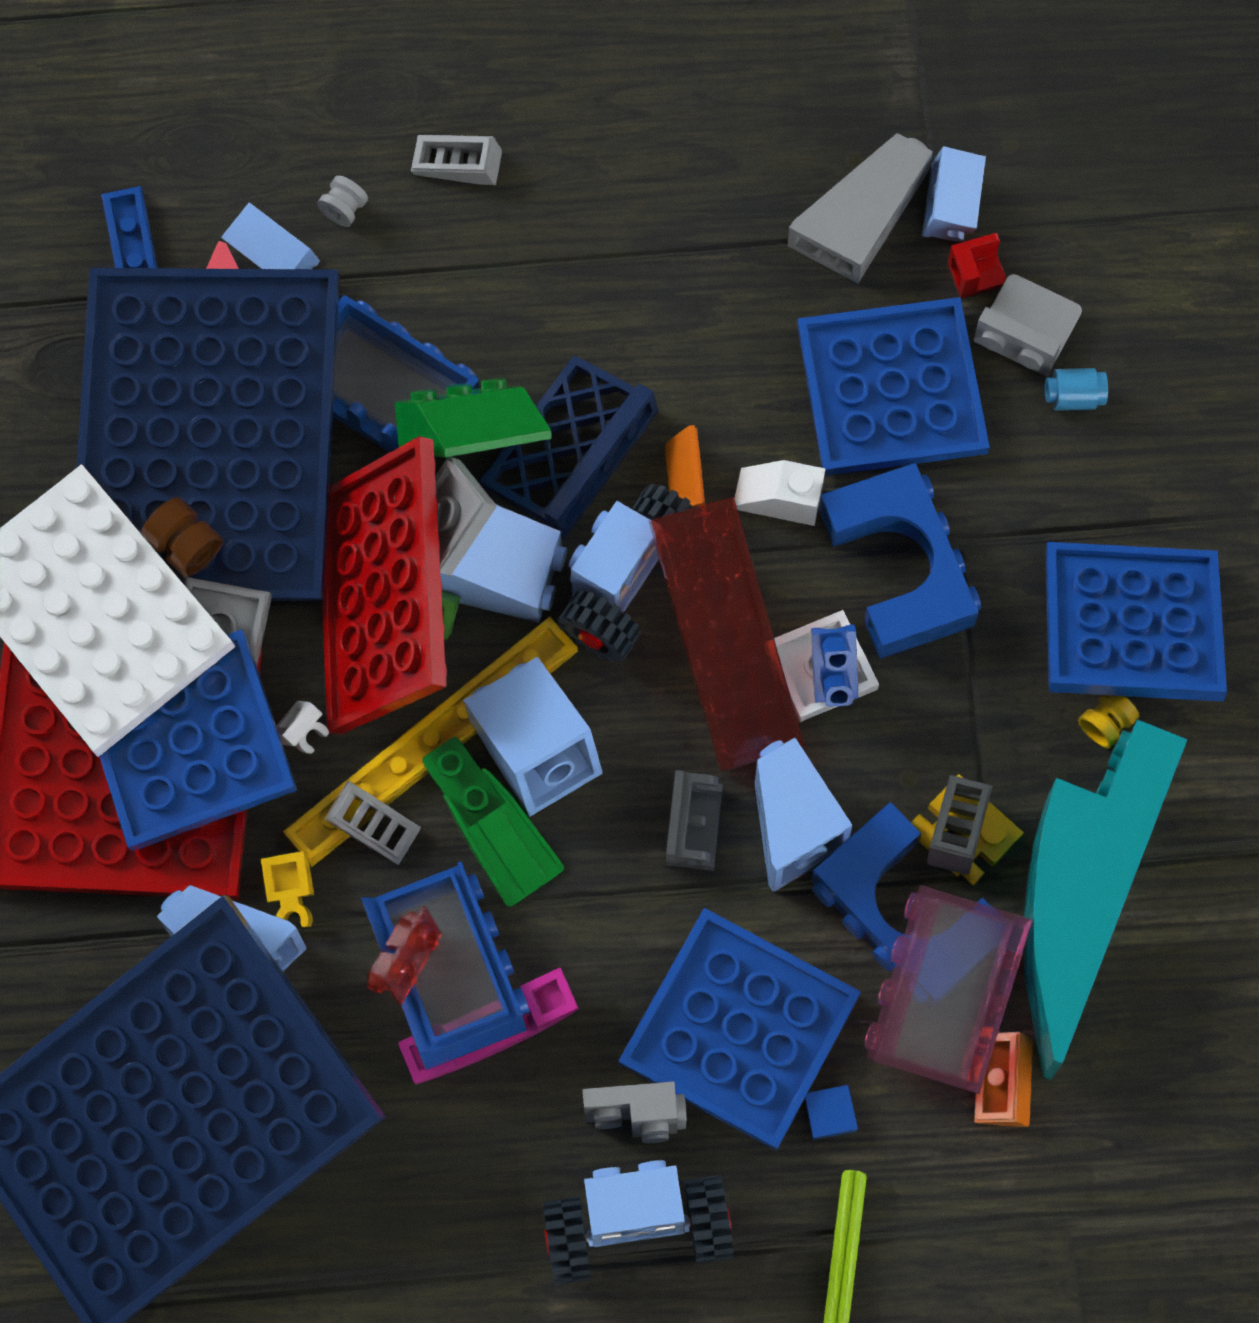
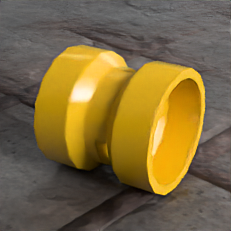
M1101 695L1098 698V705L1094 709H1087L1079 717L1078 723L1086 735L1103 748L1110 749L1118 741L1119 732L1123 728H1130L1140 716L1136 707L1125 696Z

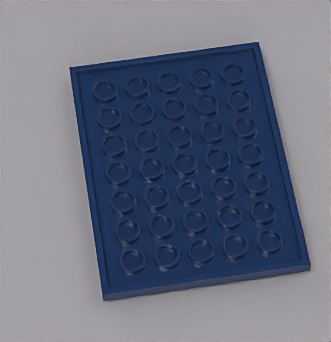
M89 269L77 467L81 464L85 467L140 533L149 517L161 505L174 497L183 499L198 514L197 522L205 521L223 538V544L219 552L206 567L188 578L270 592L272 594L271 601L324 602L340 274L336 269ZM168 552L161 554L158 553V555L163 559V561L169 566V568L185 585L186 578H184L166 560Z
M223 895L0 1073V1201L82 1323H125L384 1120L386 1116L229 896Z

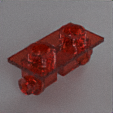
M422 906L419 913L409 911L407 915L399 918L398 924L386 942L388 949L395 950V954L381 951L374 965L367 973V987L378 994H381L384 989L389 990L398 1005H402L410 989L416 984L422 968L430 954L436 949L442 935L427 907Z

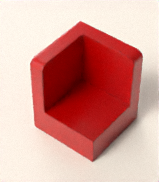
M997 233L951 245L947 265L961 299L1002 288L1006 276L997 256L1000 244Z

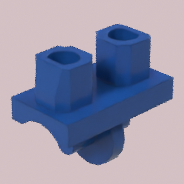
M846 625L837 629L811 628L815 703L826 702V705L829 707L852 704V699H858L855 625Z

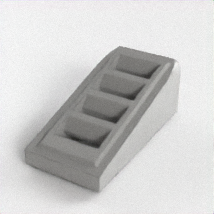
M418 135L411 172L413 175L480 185H496L502 150L493 136ZM432 148L437 149L435 163H429ZM448 151H452L450 164H446ZM464 153L469 154L467 164H462Z
M349 781L346 782L323 819L397 865L400 864L421 829L420 826ZM355 798L361 804L350 822L342 817ZM370 807L376 812L363 832L357 826ZM383 816L390 819V822L377 841L371 836ZM399 825L405 831L394 849L391 850L386 847V844Z

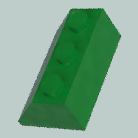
M505 378L482 380V388L471 389V384L446 386V394L436 395V390L410 392L411 399L394 402L399 447L419 436L433 439L434 456L451 457L552 439L551 429L523 386L507 385Z

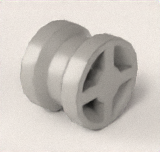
M335 176L330 183L331 190L328 194H323L317 201V206L333 222L349 227L355 220L354 212L357 208H363L368 201V196L352 180L343 176Z

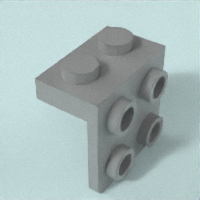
M1013 274L1007 277L991 308L985 307L978 320L974 342L1048 377L1081 316L1082 308L1079 304Z

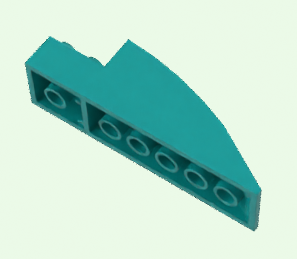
M1140 720L1136 721L1130 733L1122 731L1107 764V767L1114 771L1107 769L1096 794L1061 779H1055L1044 803L1033 842L1026 883L1023 921L1024 980L1042 1077L1050 1081L1063 1064L1188 740Z

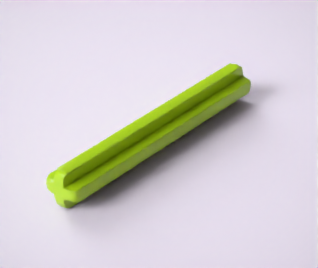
M844 1170L842 1173L823 1323H849L867 1179L866 1173L861 1171Z

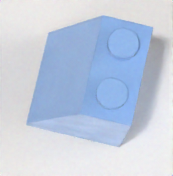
M496 505V509L452 575L448 576L440 573L442 590L460 596L459 603L539 623L543 610L550 611L556 586L551 585L554 571L561 572L563 569L567 548L562 547L561 532L559 530Z
M538 657L527 663L515 666L507 675L490 685L479 687L471 696L463 700L472 726L529 817L603 773L591 729Z
M796 738L791 739L785 744L782 740H778L768 745L760 752L761 758L757 759L755 791L768 885L772 892L777 891L820 865L850 838L852 829L851 822Z
M189 885L183 892L180 890L175 891L161 905L162 912L157 915V918L171 937L221 896ZM233 901L282 971L307 949L297 928L291 922Z

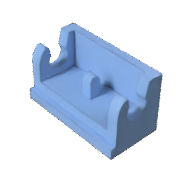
M942 147L931 164L922 236L963 241L964 232H975L977 229L986 156Z
M251 203L246 205L221 237L261 269H312L320 262L309 247Z

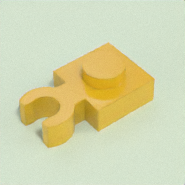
M300 851L261 859L267 902H280L281 905L276 917L288 921L289 916L297 912L301 918V926L304 928L311 927L313 923L311 911L303 905L302 897L314 895L308 853Z

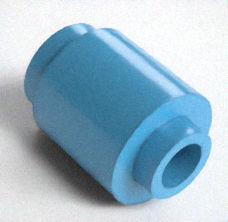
M1095 368L1054 369L1052 377L1045 380L1046 402L1052 403L1055 411L1095 410L1097 405H1106L1108 399L1106 372H1097Z

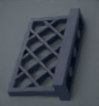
M575 355L536 405L546 421L545 415L550 408L567 404L570 419L547 425L551 429V434L572 429L575 444L551 449L550 439L544 440L546 451L523 456L521 449L523 444L505 447L479 481L481 487L543 521L549 527L559 530L561 537L564 539L659 412L654 393L651 389L641 384H638L635 388ZM578 371L592 378V388L570 393L568 384ZM619 392L627 397L620 407L603 411L602 395ZM596 397L598 412L575 417L573 402ZM601 422L602 432L597 439L580 442L577 427ZM577 454L579 463L574 470L556 475L553 459ZM548 461L551 476L532 481L527 480L525 466ZM514 468L520 469L522 483L504 487L496 482L503 471ZM553 486L555 495L545 509L531 502L530 491ZM524 493L525 498L520 496L519 494Z

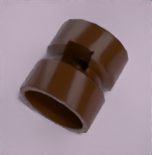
M174 497L166 501L149 517L141 530V535L159 554L168 552L166 560L184 578L197 574L212 561L223 544V538L205 521L197 522L198 514L183 499Z

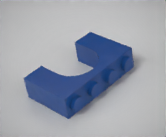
M916 463L821 494L818 511L833 547L878 532H896L911 538L919 544L928 558L930 575L920 587L910 593L869 606L866 609L864 623L879 659L975 626L978 611L982 608L975 587H968L962 574L965 573L966 568L960 551L957 548L952 550L947 536L950 535L947 519L942 511L936 512L931 499L934 498V491L930 479L926 474L921 476Z
M890 802L813 870L811 882L814 886L812 891L826 907L834 905L844 916L842 923L855 938L860 940L864 937L875 949L872 952L874 958L885 970L891 972L894 969L905 981L903 988L916 1003L921 1005L925 1002L933 1009L1009 940L1013 929L983 897L948 929L931 937L918 938L907 936L887 924L877 908L875 887L888 870L917 846L921 835L910 821Z

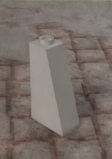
M896 133L792 222L789 227L787 246L859 283L929 172L933 151L927 149L925 144L918 139L906 138Z

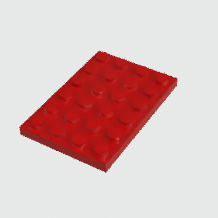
M419 436L329 486L324 602H322L326 715L329 733L344 734L446 687L445 627L442 614L440 541L438 538L437 519L438 501L436 499L435 482L436 462L434 459L433 439Z

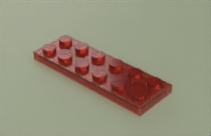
M734 497L650 520L649 525L720 771L756 762L757 759L761 758L760 752L778 740H782L785 744L791 739L796 738L802 748L805 747Z

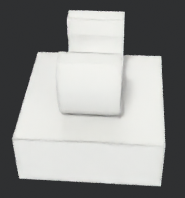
M297 701L277 724L276 727L282 745L296 746L299 751L312 754L315 750L306 741L307 733L310 730H314L318 735L327 737L329 734L327 727L320 722H316L322 713L313 704Z

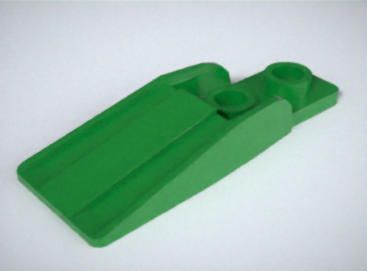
M457 737L451 738L423 757V765L443 792V799L461 834L507 907H513L563 872V864L515 799L485 768L481 770Z

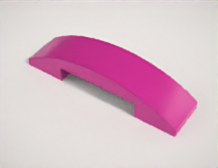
M562 969L553 970L520 986L530 1013L523 1015L527 1029L525 1032L428 1070L425 1069L413 1036L398 1042L414 1083L417 1085L490 1057L534 1036L579 1010ZM498 1000L444 1026L439 1024L432 1026V1030L436 1037L500 1012L503 1009Z

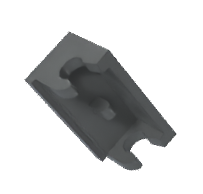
M676 770L666 851V866L714 871L723 784L718 783L719 777Z

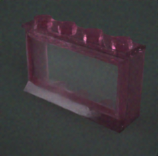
M919 885L918 892H912L906 904L904 917L909 919L904 937L900 935L897 937L892 950L891 961L896 964L891 980L885 979L879 992L878 1005H881L882 1009L878 1023L872 1022L866 1035L865 1048L869 1049L867 1057L877 1063L980 1094L1032 920Z

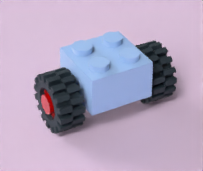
M651 484L645 487L631 509L616 501L609 512L603 510L592 527L593 537L587 546L582 544L578 546L569 562L573 597L558 618V625L564 629V633L567 636L573 637V641L578 645L582 644L585 646V650L588 652H595L597 657L601 659L606 658L612 663L623 662L641 635V629L638 628L639 625L635 621L630 620L631 616L624 613V611L661 557V546L665 547L666 551L671 554L675 551L680 557H684V555L691 557L711 527L707 516L700 514L702 510L699 507L692 506L689 499L686 497L682 499L678 496V492L674 490L669 492L665 486L660 485L658 487L656 484Z
M657 1160L639 1164V1171L621 1174L619 1167L595 1170L592 1172L593 1178L584 1179L591 1229H587V1233L584 1230L580 1196L543 1201L546 1224L545 1238L548 1258L551 1260L554 1284L560 1285L591 1280L586 1242L589 1243V1247H600L684 1234V1230L685 1232H690L689 1227L691 1229L697 1264L733 1258L730 1214L721 1175L684 1180L688 1217L687 1214L684 1215L676 1166L666 1167V1161Z

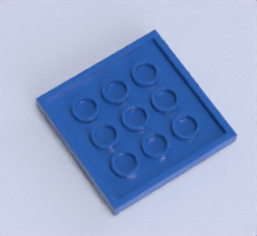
M961 297L798 318V335L821 467L825 468V476L910 465L913 463L918 464L986 455L989 453L990 446Z
M1047 542L1045 556L1049 692L1224 702L1227 694L1218 551Z
M242 629L227 634L236 646L99 756L127 847L132 852L297 791L247 636Z
M704 908L621 1055L618 1065L651 1083L674 1081L675 1094H684L687 1103L777 1151L860 997L861 991Z

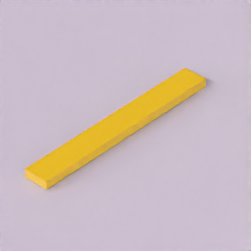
M548 617L283 831L284 835L299 852L306 851L308 853L309 864L313 867L350 837L323 820L346 782L353 783L388 806L429 773L423 765L424 756L453 737H457L462 744H465L477 734L470 722L463 702L464 699L471 696L479 687L490 685L507 675L515 666L527 663L536 657L540 659L551 674L578 652L577 646L554 620ZM354 798L342 818L350 822L361 802ZM369 807L357 828L360 829L370 821L376 811Z

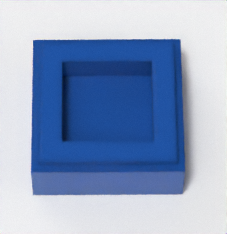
M848 1085L807 1093L804 1101L813 1140L857 1132L858 1127Z

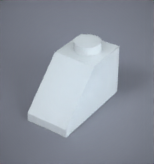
M786 460L741 468L732 509L815 526L823 489L825 468Z

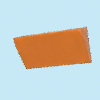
M691 425L665 444L669 492L674 490L678 492V496L682 499L686 497L691 501L690 504L692 506H697L702 510L700 514H704L705 498L698 431L695 425Z
M1020 1032L979 1033L975 1123L1013 1127L1029 1126L1033 1054L1032 1038Z

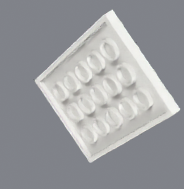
M82 464L0 528V637L98 757L236 647Z

